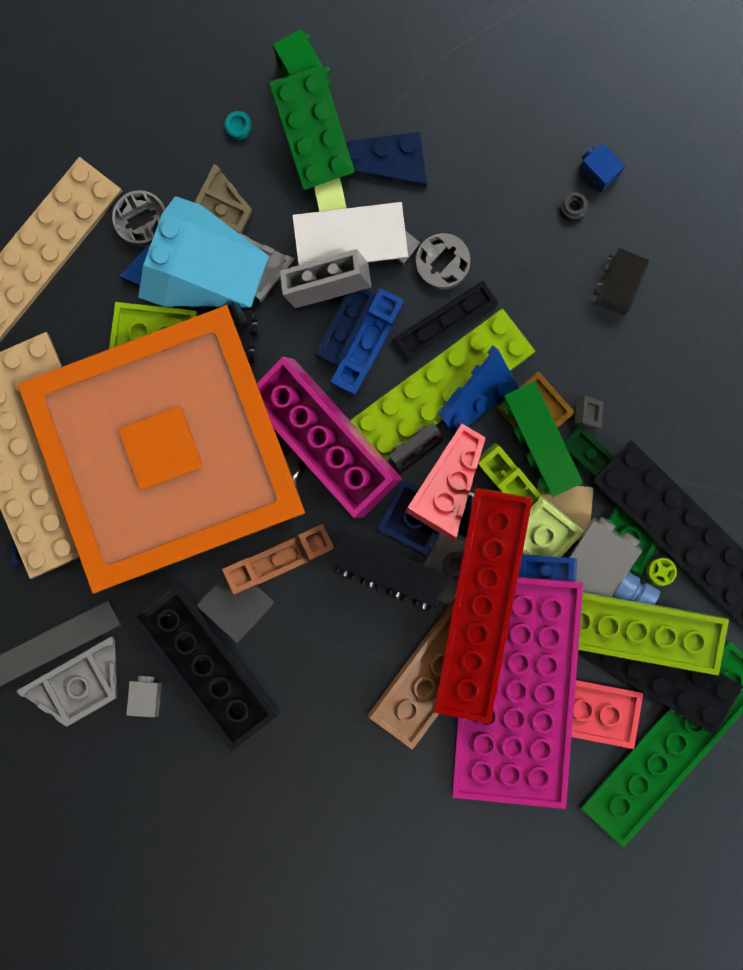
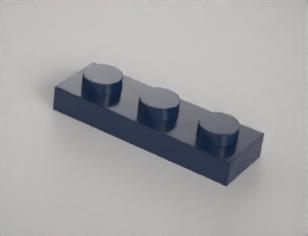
M364 289L345 295L315 353L317 357L339 367L364 322L376 293Z

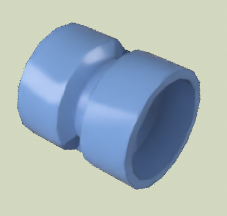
M629 571L612 597L655 605L661 592L649 583L640 584V578Z

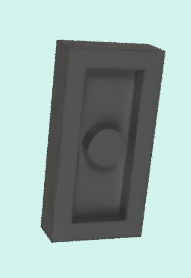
M432 422L428 426L418 429L414 437L406 443L397 445L388 456L398 472L402 473L444 440L439 429Z

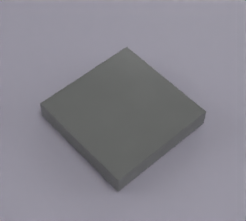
M223 576L198 603L197 607L238 644L275 602L258 586L233 595L225 576Z

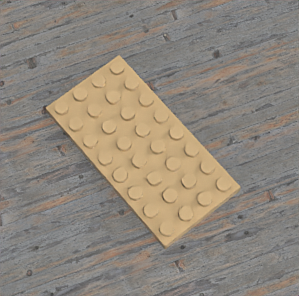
M47 332L0 352V509L30 579L80 558L18 387V383L63 367Z

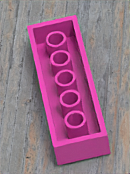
M282 357L258 381L257 385L273 428L353 518L365 517L403 480L295 359Z

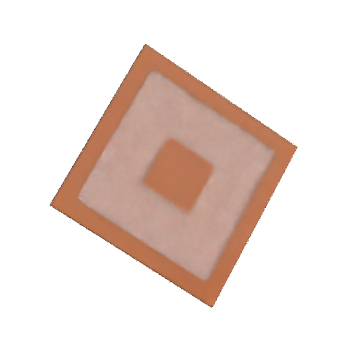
M227 305L18 383L21 396L93 594L305 514Z

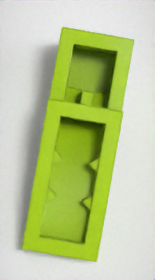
M494 443L480 455L478 466L501 492L533 498L532 506L542 496L498 444Z

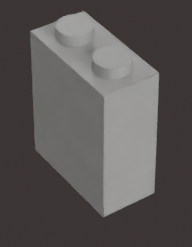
M595 517L592 518L568 557L577 558L576 581L583 582V592L612 597L641 554L642 549L638 545L640 541L627 532L624 535L614 530L616 526L603 517L600 520Z

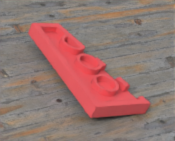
M461 424L407 507L406 513L450 540L455 541L485 437Z

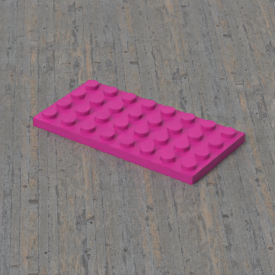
M518 577L491 723L458 718L452 798L566 809L583 582Z

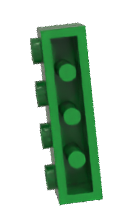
M533 381L504 395L506 402L502 403L508 419L514 417L518 427L514 428V432L520 444L526 442L530 452L525 455L532 469L538 467L542 477L537 480L543 493H550L551 497H554L582 484L583 481L536 382Z

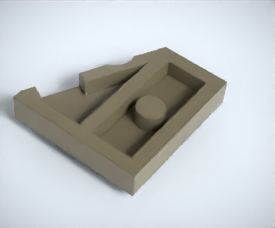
M214 164L195 203L202 205L236 232L242 234L252 214V209L238 194L232 183L227 180L221 169Z

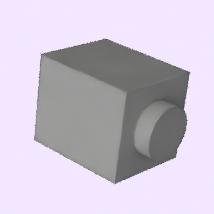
M138 676L137 681H130L126 715L154 718L159 716L162 683L154 682L155 677Z

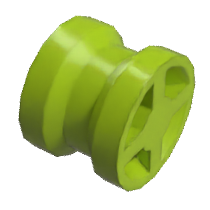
M667 558L652 560L645 570L646 579L654 586L669 585L676 578V566Z

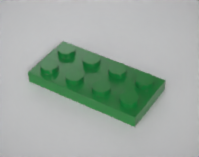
M317 65L268 82L302 189L306 190L354 173V167L322 65Z

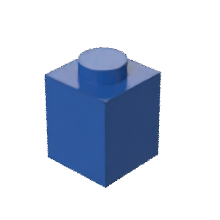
M604 143L597 148L592 146L581 157L583 162L580 170L601 192L619 177L625 168V165Z

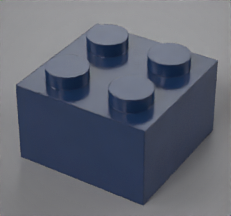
M402 480L377 528V532L426 557L439 532L406 513L407 507L420 488Z

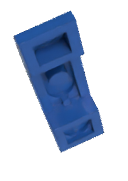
M381 288L379 289L364 322L345 358L342 359L330 384L354 396L356 395L404 303L403 299Z

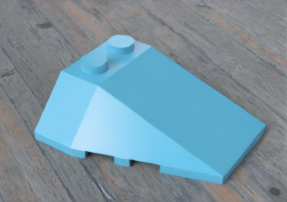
M175 196L161 215L143 264L138 298L162 307L190 306V308H199V306L220 308L225 305L228 306L234 301L239 303L241 308H251L269 256L202 205Z

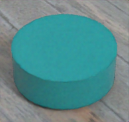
M231 112L225 119L226 132L232 139L242 140L250 135L252 123L250 117L245 112Z

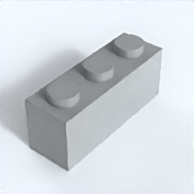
M358 249L280 271L283 296L294 308L371 288L369 265Z

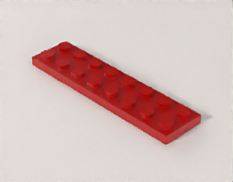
M475 488L434 713L488 724L491 723L533 501L531 497Z

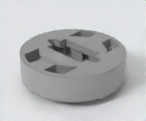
M141 190L129 192L122 196L114 206L112 213L113 226L120 238L126 243L136 247L149 246L154 237L153 232L157 228L165 207L161 200L150 192ZM145 197L146 201L135 200V198ZM125 203H127V206L124 208L123 213H121L120 209ZM148 209L150 212L156 211V215L153 216L154 220L135 230L125 228L129 224L127 220ZM134 236L145 237L146 240H136Z
M440 233L430 236L420 245L417 251L416 267L418 274L427 285L435 289L446 290L456 287L466 278L470 269V253L467 246L460 238L452 234ZM439 240L441 242L436 245L431 244L433 241ZM456 248L453 253L456 257L441 273L436 271L435 274H431L430 271L433 269L431 264L444 249ZM422 252L427 254L426 263L421 260ZM460 259L466 264L464 272L460 269ZM452 277L455 279V281L451 283H447L445 281Z

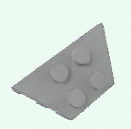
M109 637L17 690L18 694L36 704L44 712L55 717L57 721L66 727L117 699L116 647L114 637Z

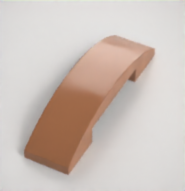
M321 524L264 552L222 569V572L232 594L235 595L295 569L335 548L324 525Z

